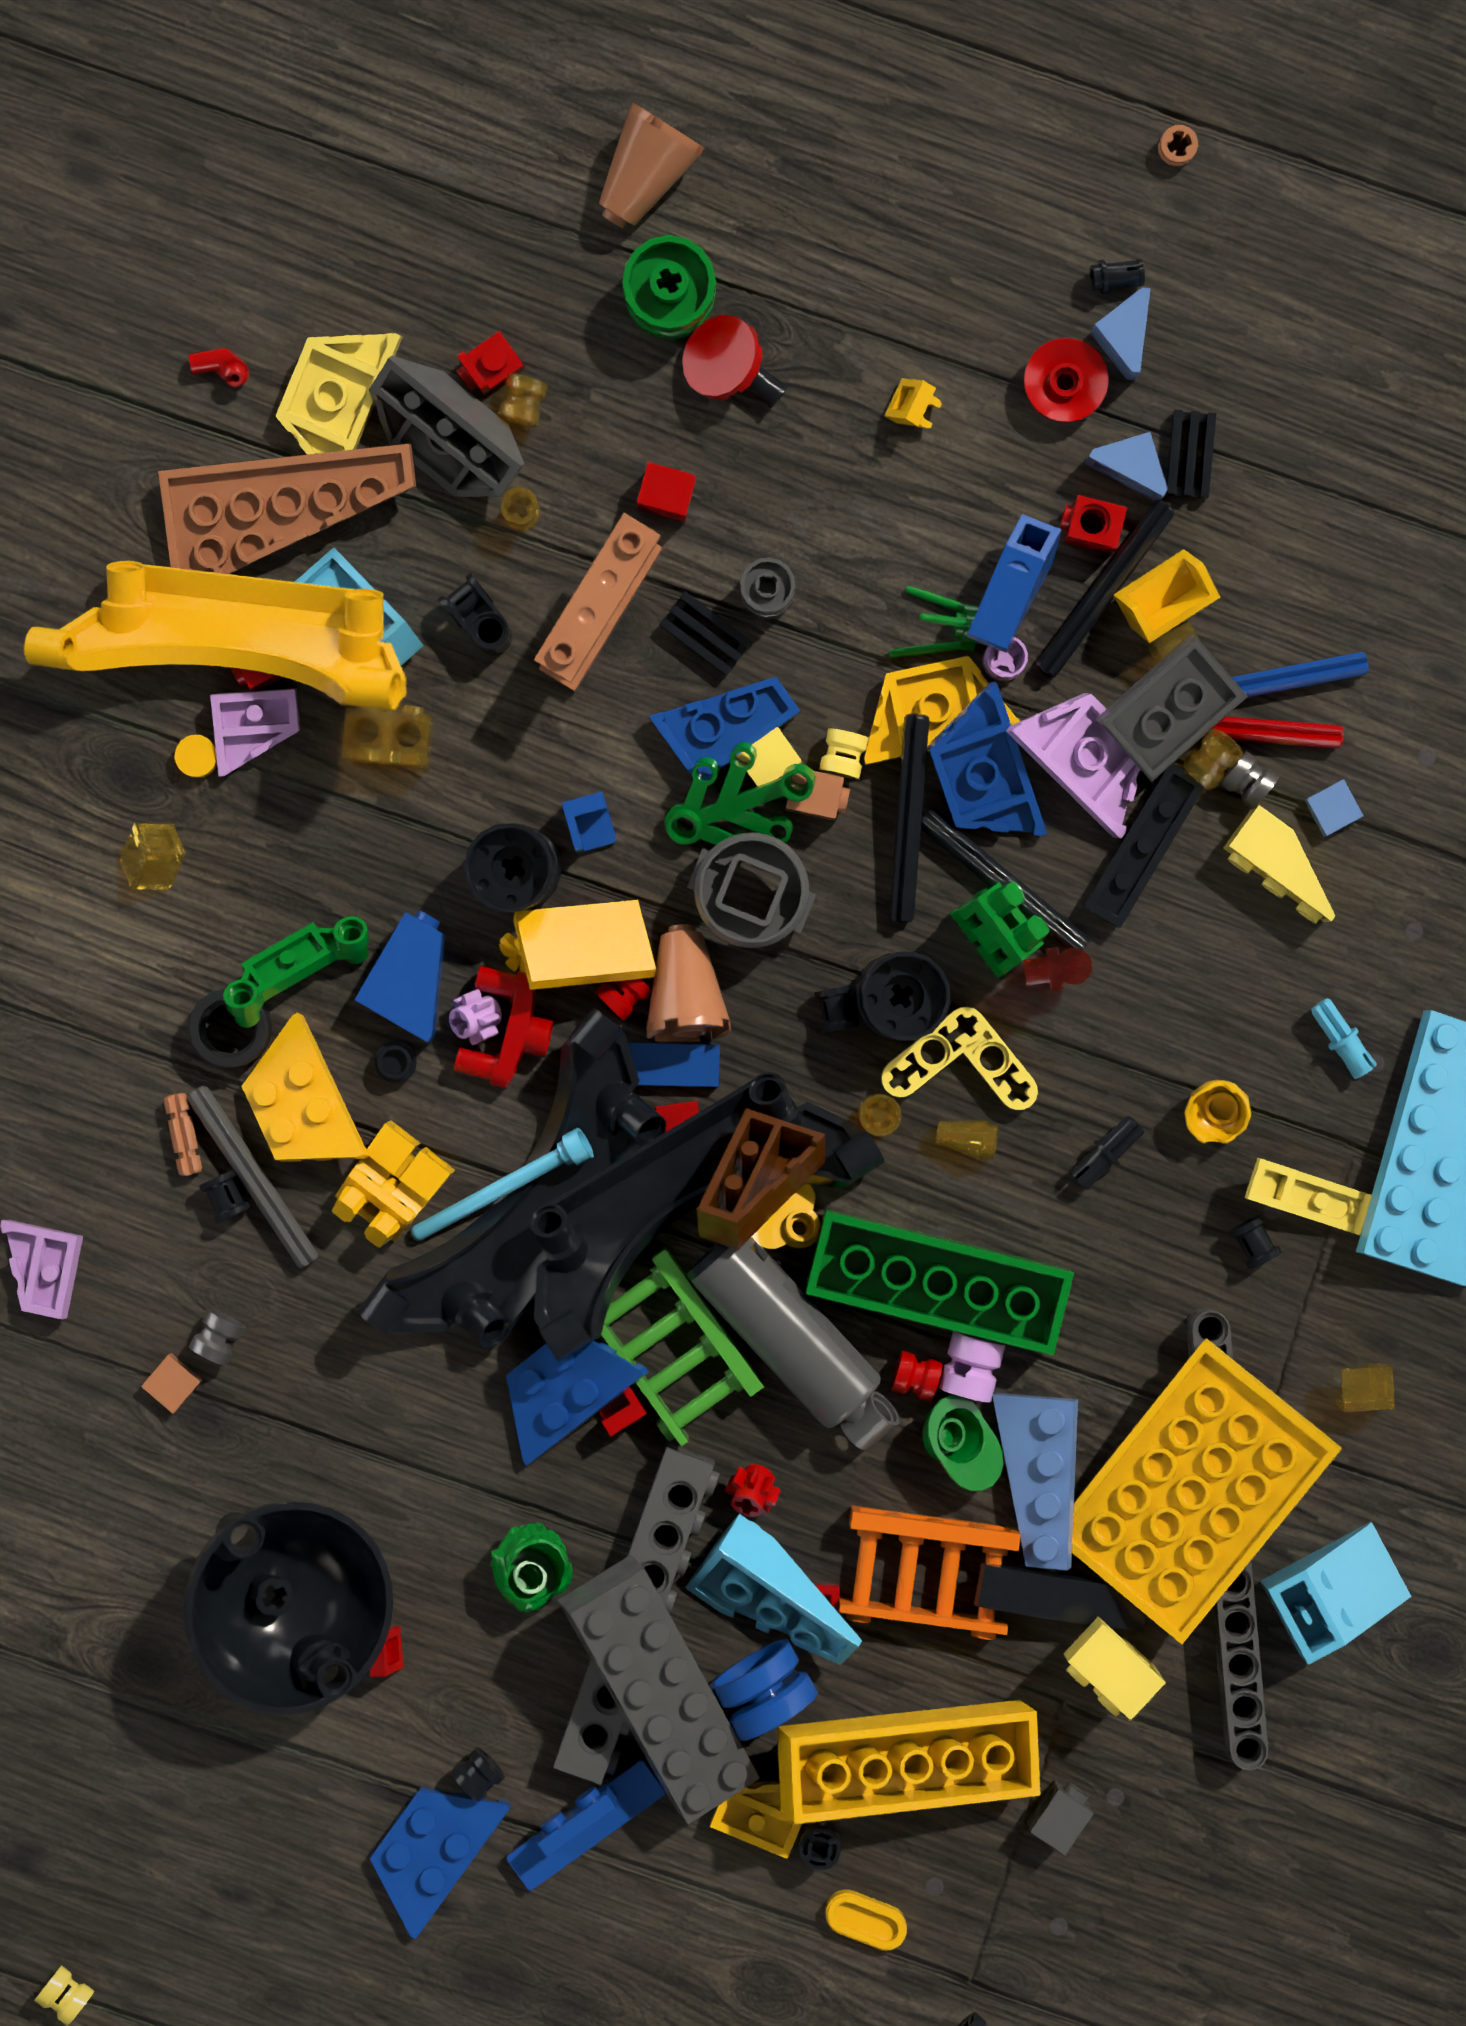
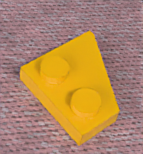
M779 1780L760 1781L750 1784L716 1806L710 1821L711 1828L786 1859L789 1857L802 1826V1823L794 1824L781 1812Z

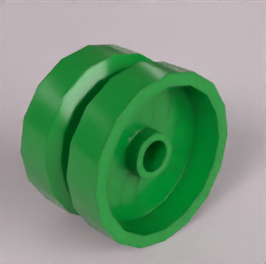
M673 235L651 238L635 249L625 265L622 281L628 314L639 329L653 338L672 341L691 336L694 330L709 319L713 312L716 298V279L712 262L701 247L687 238ZM666 285H674L676 292L669 293V290L664 287Z

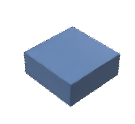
M1344 779L1304 800L1323 837L1363 817Z

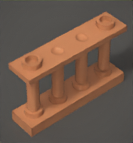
M626 513L622 515L536 655L534 661L541 665L539 671L570 690L577 691L661 554L663 547L657 544L661 537L660 534Z

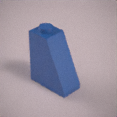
M419 910L416 916L405 912L357 994L355 1001L422 1040L432 1042L436 1035L446 934L437 929L441 923L440 921Z

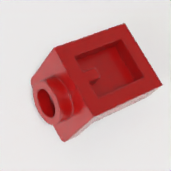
M500 331L466 354L462 351L457 355L458 361L462 366L456 370L457 374L470 392L478 388L483 397L525 368Z

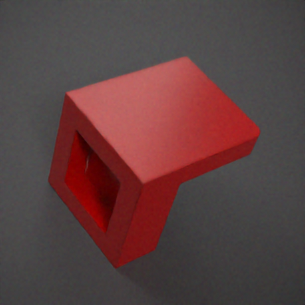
M648 462L637 499V508L686 522L696 476Z
M632 1385L599 1412L603 1417L602 1423L609 1435L612 1436L645 1416L648 1409Z

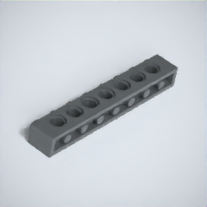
M667 1443L627 1557L631 1555L643 1568L647 1565H657L663 1570L664 1578L659 1583L653 1585L670 1614L677 1596V1592L671 1590V1586L676 1574L684 1576L691 1556V1552L685 1550L690 1534L698 1536L706 1512L699 1510L704 1495L712 1497L720 1473L713 1471L715 1459ZM676 1485H685L692 1491L693 1497L687 1504L677 1505L669 1498L668 1493L670 1489ZM662 1525H671L678 1531L679 1536L672 1544H662L656 1539L654 1532ZM590 1659L553 1768L601 1785L605 1773L613 1775L621 1750L614 1747L619 1733L627 1735L630 1728L616 1703L606 1702L599 1696L598 1691L605 1684ZM598 1724L606 1729L608 1736L601 1742H593L586 1737L584 1731L588 1726Z

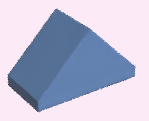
M1142 287L1098 321L1090 332L1126 380L1135 381L1140 374L1151 288Z
M1150 432L1095 448L1084 463L1153 501L1161 500L1168 489Z

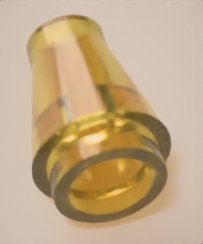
M940 1120L936 1135V1145L945 1146L980 1161H983L984 1157L994 1159L999 1126L990 1124L989 1120Z

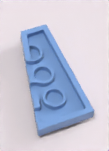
M994 1393L993 1401L1018 1528L1021 1534L1020 1538L1025 1564L1028 1567L1069 1570L1072 1562L1078 1399Z

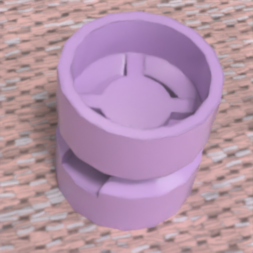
M953 1331L947 1352L952 1361L944 1365L938 1388L968 1399L991 1402L997 1381L992 1375V1371L1000 1368L1006 1345L1001 1342Z

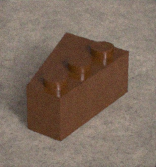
M746 1108L697 1209L699 1237L739 1250L825 1163V1134Z

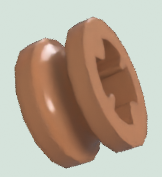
M1174 125L1168 128L1158 143V153L1161 159L1171 166H1182L1188 163L1196 154L1198 148V138L1195 132L1185 125ZM1175 135L1181 136L1180 141L1185 138L1189 144L1184 149L1183 156H1176V150L1171 153L1167 147L1173 141V136Z

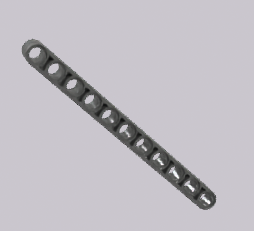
M1201 1307L1194 1310L1188 1317L1186 1326L1189 1358L1206 1339L1201 1338L1199 1335L1198 1326L1200 1322L1206 1317H1215L1218 1322V1330L1215 1335L1207 1339L1233 1359L1231 1329L1226 1317L1210 1307ZM1250 1561L1240 1573L1241 1579L1238 1585L1227 1589L1212 1607L1225 1749L1239 1768L1252 1771L1259 1769L1266 1762L1269 1749L1252 1562ZM1233 1612L1244 1613V1623L1239 1629L1227 1630L1225 1628V1620L1228 1615ZM1238 1654L1247 1655L1248 1664L1245 1669L1240 1672L1229 1670V1662L1232 1657ZM1242 1696L1251 1697L1252 1706L1246 1713L1236 1714L1233 1712V1704L1236 1699ZM1252 1738L1256 1740V1747L1249 1755L1243 1756L1236 1753L1237 1746L1243 1739Z

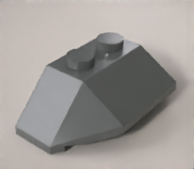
M391 356L387 359L369 388L371 398L376 402L379 419L389 444H411L413 463L453 496L501 497L525 464L509 424L444 371Z

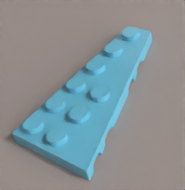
M1423 1010L1356 1252L1462 1287H1466V1022L1433 1010Z

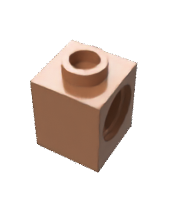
M813 771L816 777V784L810 797L800 802L787 799L785 811L835 821L837 812L844 814L846 812L850 789L843 787L844 777ZM800 774L792 776L793 780L798 784L807 782L806 778Z

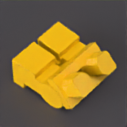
M392 1120L384 1124L366 1149L369 1156L365 1159H360L336 1193L335 1197L337 1200L332 1208V1213L344 1222H351L357 1214L368 1221L370 1224L364 1231L366 1239L376 1247H382L389 1240L396 1242L403 1231L409 1227L455 1171L453 1167L427 1147L420 1150L416 1157L412 1154L420 1145V1142Z

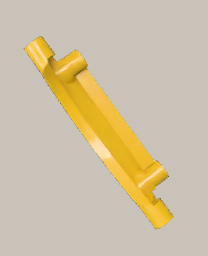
M117 561L106 566L108 598L101 602L102 608L93 607L61 629L32 627L27 633L24 644L27 663L36 666L75 671L168 664L240 668L296 680L324 692L340 704L392 711L396 710L400 701L406 695V678L391 643L380 642L384 637V595L382 592L373 589H348L145 565L135 561Z

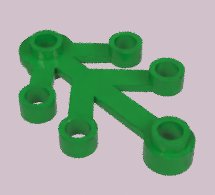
M740 742L734 746L730 754L731 766L717 802L701 808L707 787L715 782L719 774V765L711 757H702L696 761L692 769L693 782L685 803L673 806L665 817L666 832L673 841L679 844H692L702 839L714 845L737 834L751 833L748 830L740 829L732 834L711 824L724 819L757 833L773 836L785 843L789 840L793 831V824L789 818L777 815L770 819L748 809L782 796L796 802L806 800L810 797L815 787V774L810 767L804 764H792L785 769L781 778L739 793L746 772L753 767L757 758V751L753 745L747 742ZM736 753H747L750 756V761H740ZM702 766L708 767L713 775L704 776L700 773L699 768ZM800 774L806 778L807 782L798 784L793 780L792 776ZM680 818L690 819L693 822V826H684L680 822ZM774 825H781L785 828L786 833L782 835L777 834L773 831L772 827Z

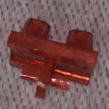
M1058 947L1046 948L1047 957L1024 960L1026 984L1034 985L1050 982L1051 991L1064 989L1063 982L1073 985L1083 983L1092 972L1090 956L1079 948L1064 950L1060 955Z

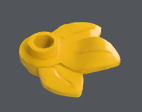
M803 1184L752 1236L762 1248L777 1249L788 1244L793 1248L802 1249L816 1242L821 1223L819 1217L813 1211L815 1192L810 1184ZM794 1221H801L805 1225L806 1232L804 1235H798L793 1231L792 1224Z

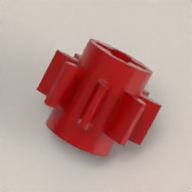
M751 1464L746 1466L745 1469L738 1467L736 1474L731 1475L725 1492L733 1495L730 1504L736 1512L746 1517H757L761 1513L767 1515L770 1507L776 1505L781 1489L772 1486L775 1477L769 1469L761 1465Z

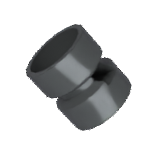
M771 557L760 558L750 563L743 572L740 582L741 602L745 609L754 617L767 620L781 616L791 606L795 592V579L790 568L781 560Z

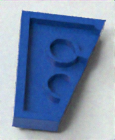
M773 677L702 701L699 700L676 709L650 715L649 718L692 777V769L698 759L711 757L716 760L719 770H721L730 763V754L736 744L740 742L754 744L776 727H781L799 714L800 709L777 677ZM705 766L699 768L702 775H713L710 768Z

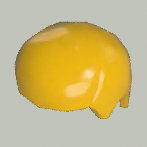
M1225 1080L1205 1082L1191 1093L1184 1112L1186 1126L1191 1134L1203 1144L1206 1142L1227 1144L1241 1135L1248 1126L1251 1118L1249 1097L1235 1083Z

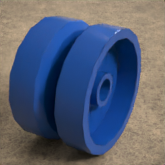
M788 1639L770 1643L754 1651L722 1672L709 1685L721 1708H734L728 1721L739 1741L758 1737L776 1728L802 1711L818 1695V1690L807 1672H793L799 1662V1658Z

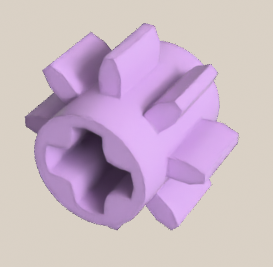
M476 989L452 1001L455 1009L451 1010L449 1014V1023L453 1032L459 1038L465 1039L469 1037L471 1044L475 1045L499 1033L495 1026L501 1022L502 1013L499 1004L493 997L488 995L481 997L480 990Z

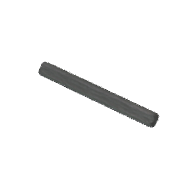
M200 1086L187 1096L188 1102L297 1267L304 1268L315 1261L318 1257L315 1248L207 1086Z

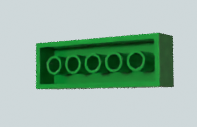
M825 1208L804 1290L808 1295L1054 1356L1074 1272L1067 1268Z

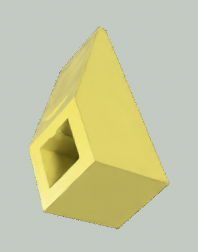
M1260 805L1256 806L1253 810L1251 809L1223 847V849L1231 854L1228 858L1229 862L1247 874L1251 869L1265 879L1262 886L1281 899L1285 894L1299 904L1296 907V911L1315 924L1319 919L1323 922L1332 921L1335 914L1294 830Z

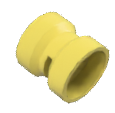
M829 728L826 737V743L829 747L827 754L821 758L819 770L828 774L859 780L862 769L859 759L861 753L866 751L869 738L853 732ZM835 754H840V755H844V756H849V757H851V759H850V758H846V757H842V756H837V755H835Z
M61 1965L34 2001L43 2008H52L57 2012V2019L68 2026L90 1999L94 1990L85 1983L78 1984L72 1979V1973ZM67 1985H69L70 1989L66 1992V1994L63 1996L60 2002L56 2004L55 2001L57 2000V1998L61 1995V1993L64 1991Z

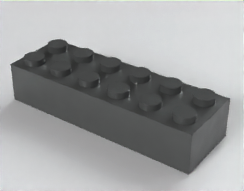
M631 1555L558 1600L673 1807L687 1824L695 1821L760 1779L648 1574Z

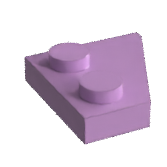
M297 688L210 695L218 776L229 774L301 730Z
M2 1220L0 1227L2 1234H7L12 1254L9 1263L12 1275L18 1282L17 1295L21 1311L57 1319H67L83 1236L12 1220Z

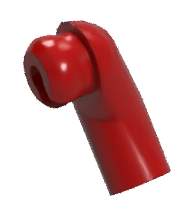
M227 348L188 355L193 375L214 371L226 381L227 385L233 388L243 386L249 378V369L246 363Z

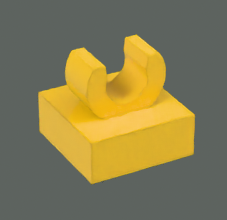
M902 378L884 416L896 424L931 428L932 423L926 420L923 415L928 406L940 409L942 403L933 396L936 389L934 386L924 380Z

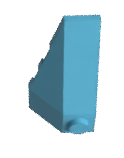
M741 1514L722 1533L685 1587L717 1611L732 1618L735 1612H738L756 1620L755 1628L769 1633L772 1628L790 1635L791 1641L795 1646L838 1665H841L862 1642L859 1636L775 1538Z

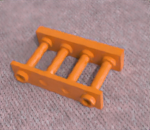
M851 1505L850 1529H857V1535L861 1539L853 1599L839 1597V1613H846L847 1620L869 1623L871 1622V1617L950 1627L971 1630V1636L987 1640H995L996 1634L1007 1635L1008 1625L1005 1619L994 1618L995 1610L979 1607L978 1615L953 1612L961 1550L966 1549V1544L983 1546L982 1552L986 1553L985 1563L1002 1565V1558L1007 1556L1008 1550L1019 1551L1021 1534L1017 1528ZM883 1533L899 1535V1541L903 1542L894 1604L869 1601L877 1540L882 1539ZM924 1539L941 1541L940 1546L944 1548L936 1610L911 1606L919 1545L924 1544Z

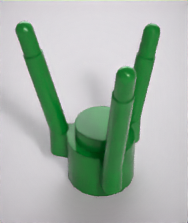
M912 586L906 587V593L958 611L955 617L921 613L919 619L924 622L953 626V638H960V641L892 649L888 652L889 657H909L958 650L974 652L975 644L986 646L967 637L978 611V605L964 604Z

